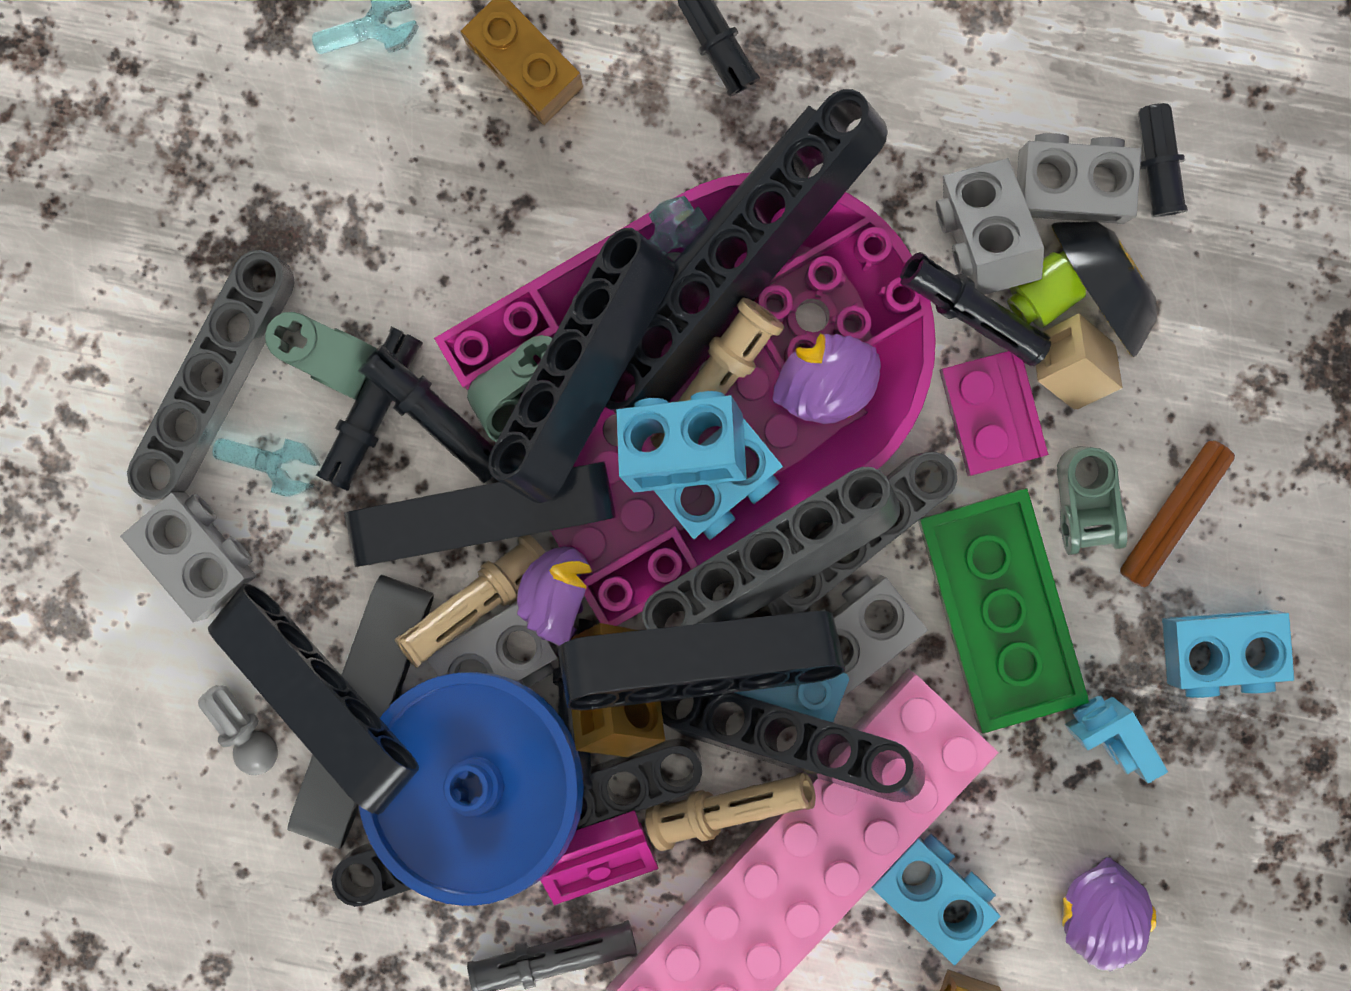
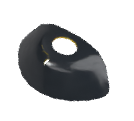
M1098 222L1053 223L1051 227L1082 284L1131 356H1137L1157 320V303L1155 295L1115 232Z

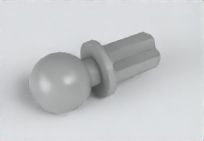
M216 685L207 690L199 698L198 705L220 734L218 737L219 744L222 747L234 745L233 759L236 766L242 772L249 775H260L269 771L277 760L278 749L271 736L261 731H253L259 722L256 715L252 713L247 714L226 686Z

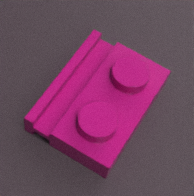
M1007 351L939 370L967 476L1049 455L1025 365L1016 355Z
M634 810L577 830L560 861L540 881L553 904L557 905L658 870L659 868L654 850Z

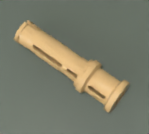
M743 297L737 304L740 312L722 337H714L708 350L710 358L679 401L691 400L693 394L704 391H717L726 394L738 377L744 378L753 372L756 368L754 359L772 335H780L784 329L783 324L764 307ZM655 433L651 436L650 440L653 441L652 444L656 448H659L663 443L665 434Z
M531 535L520 536L518 538L519 544L496 562L486 561L480 566L481 569L478 571L479 577L471 582L470 585L458 594H455L414 627L395 638L396 644L409 662L418 668L432 654L445 644L447 645L490 610H493L499 604L505 607L507 604L511 606L516 602L523 574L531 563L545 553L542 546Z
M802 772L796 774V776L752 785L714 796L704 790L695 791L686 800L670 804L663 802L647 808L645 813L647 833L652 844L659 851L670 850L675 846L676 842L696 837L701 841L712 840L721 832L722 828L763 820L798 810L813 809L816 802L815 790L808 774Z

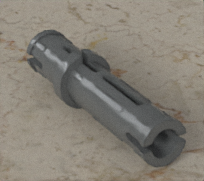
M627 920L618 925L576 934L529 948L527 943L515 945V951L475 962H467V970L472 991H499L522 984L524 989L536 987L537 980L586 969L630 956L635 957L638 954L631 924Z

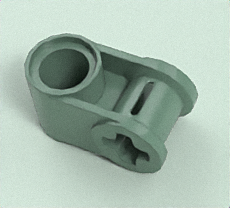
M284 312L274 317L268 324L265 333L266 345L271 354L279 360L311 375V379L356 400L366 379V376L362 375L358 370L362 364L367 363V358L377 349L337 328L333 330L296 312ZM302 326L300 334L307 339L306 345L303 349L294 346L287 353L289 344L282 340L284 333L287 330L296 332Z
M544 335L532 337L520 345L511 355L490 370L478 375L471 382L467 399L488 437L497 442L538 366L533 356L537 355L542 359L552 341L551 337Z
M1077 446L1069 449L1061 456L1057 464L1061 504L1060 527L1066 553L1074 555L1079 553L1080 548L1112 544L1115 549L1125 548L1128 536L1127 522L1121 502L1118 467L1115 459L1109 452L1101 448ZM1090 456L1098 465V476L1091 485L1082 487L1075 476L1076 466L1083 458ZM1102 525L1101 527L1084 529L1085 527Z

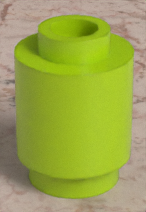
M1062 251L1060 254L1052 252L1043 258L1042 279L1009 288L1012 296L1007 299V303L1012 312L1028 324L1033 322L1039 328H1044L1086 297V288L1079 279L1065 252Z

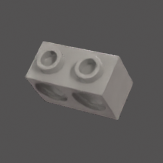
M1043 133L1035 135V141H1028L1019 150L1017 181L1032 218L1125 224L1137 216L1142 148L1125 147V140L1115 137L1092 138L1091 144L1086 145L1069 143V136L1064 134ZM1040 163H1051L1059 169L1062 176L1059 188H1048L1039 181L1037 167ZM1095 167H1106L1115 174L1117 186L1114 192H1105L1096 186L1093 179Z
M1009 158L944 175L943 199L936 201V211L943 233L952 232L956 244L952 246V253L958 274L969 276L974 281L975 289L984 295L1041 280L1044 245ZM990 250H1000V251H1003V252L993 253V252H989V251H990Z
M171 492L120 537L191 621L196 622L207 619L232 598L243 584H248L252 581L256 574L248 566L253 561L248 551L234 537L230 536L227 539L223 537L212 524L217 519L215 513L200 496L193 494L189 497L186 492ZM174 516L184 522L187 531L184 542L178 547L170 544L165 536L166 524ZM209 558L218 562L223 571L222 582L216 589L207 587L201 579V567Z
M867 574L857 580L842 593L847 602L832 613L837 634L845 636L850 645L849 654L844 660V673L849 676V682L843 697L928 631L887 577L882 575L872 580ZM876 600H886L893 610L891 623L882 630L869 629L864 620L866 608Z
M515 604L443 646L432 654L428 661L438 677L459 673L460 665L464 660L474 659L485 666L487 673L507 677L517 682L522 680L526 687H530L553 673L554 668L550 662L559 657L556 644L542 640L536 631L527 629L528 622L517 615L519 608ZM524 631L534 638L536 653L532 659L520 661L510 655L507 649V639L512 632Z

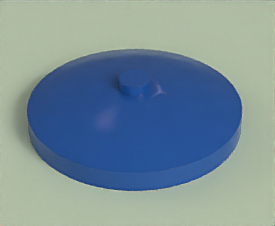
M480 672L453 673L438 676L414 686L402 694L382 714L380 719L413 755L419 765V770L383 813L374 814L360 806L359 811L364 830L375 853L398 880L415 892L435 901L460 906H477L501 901L523 892L540 881L554 868L568 849L576 832L582 811L584 788L581 761L572 735L564 721L545 699L532 689L507 677Z

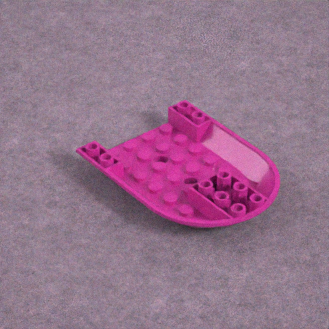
M751 172L720 177L700 184L674 197L623 228L637 230L665 254L671 252L682 253ZM845 192L755 299L754 302L772 313L783 324L784 329L780 335H772L754 359L756 368L753 372L744 378L738 377L725 394V396L732 395L743 413V418L782 464L783 467L773 474L780 482L774 489L755 504L746 496L729 511L736 519L711 540L703 532L693 539L654 490L634 493L619 477L618 446L610 444L604 436L606 421L611 416L616 415V413L606 407L601 413L573 467L605 461L616 518L550 531L559 547H574L587 559L592 572L582 574L579 578L586 585L584 596L600 623L618 626L642 612L647 599L656 591L850 471L860 467L879 469L901 446L913 428L923 408L930 387L935 361L936 338L931 301L900 283L902 280L900 278L901 271L912 256L901 238L883 218L851 194ZM785 208L780 209L774 215L771 223L777 221L782 216ZM611 235L434 338L463 388L468 390L471 382L478 375L493 368L532 337L544 335L553 339L572 304L574 296L578 293L600 250ZM747 252L737 259L734 268L743 263ZM709 297L701 302L698 312L706 307ZM806 303L820 306L826 315L825 327L818 332L803 330L796 320L797 308ZM820 333L839 334L844 337L851 335L853 338L868 343L876 348L881 362L879 382L872 399L865 407L851 417L837 423L822 424L805 421L790 414L783 406L774 403L772 398L774 385L779 377L782 366L789 356L796 351V348H813ZM672 340L664 346L661 357L669 351ZM537 355L533 356L535 362L539 364L541 359ZM708 355V357L702 362V364L710 358V355ZM701 365L669 403L679 401L683 393L699 374ZM635 384L628 389L625 401L634 392ZM713 426L704 430L699 437L698 445L702 444L721 427ZM651 436L643 443L642 452H651L657 449L652 444L653 441L650 440ZM745 447L747 478L755 473L758 461L755 453ZM708 485L685 487L680 497L681 505L689 514L703 515L713 506V491Z

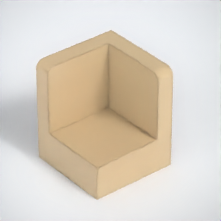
M1078 313L1043 331L1051 337L1049 339L1051 347L1046 357L1036 365L1037 380L1072 409H1080L1123 388L1115 344L1081 314Z

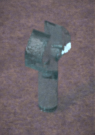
M371 0L372 6L365 17L315 32L312 35L314 49L317 53L324 54L372 38L384 43L388 53L405 49L418 30L419 26L416 21L413 20L401 24L396 28H390L382 23L385 22L390 13L412 8L410 1Z
M685 196L661 202L649 214L655 225L654 235L649 241L665 254L671 249L679 247L685 249L708 223V220L699 207L694 210Z
M219 438L215 442L212 451L213 457L217 460L267 473L273 482L270 492L286 497L306 492L315 485L291 479L287 471L281 468L282 464H289L294 460H299L302 463L320 466L317 457L305 443L285 439L283 448L271 452Z

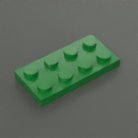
M1028 488L943 511L918 520L979 732L982 734L1090 703Z

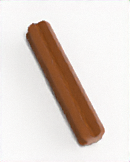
M1214 440L1208 441L1203 446L1120 568V573L1131 583L1145 588L1153 580L1234 461L1235 454L1228 447Z

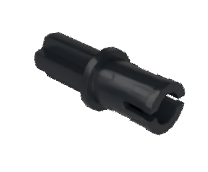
M678 0V6L702 45L698 49L700 55L707 54L725 85L728 95L730 97L747 89V84L753 85L760 77L754 71L735 38L739 32L736 27L730 28L715 1Z
M1166 103L1145 106L1139 109L1138 112L1144 161H1141L1140 169H1146L1152 206L1151 215L1152 217H1164L1187 212L1180 163L1185 161L1184 154H1178L1172 108Z

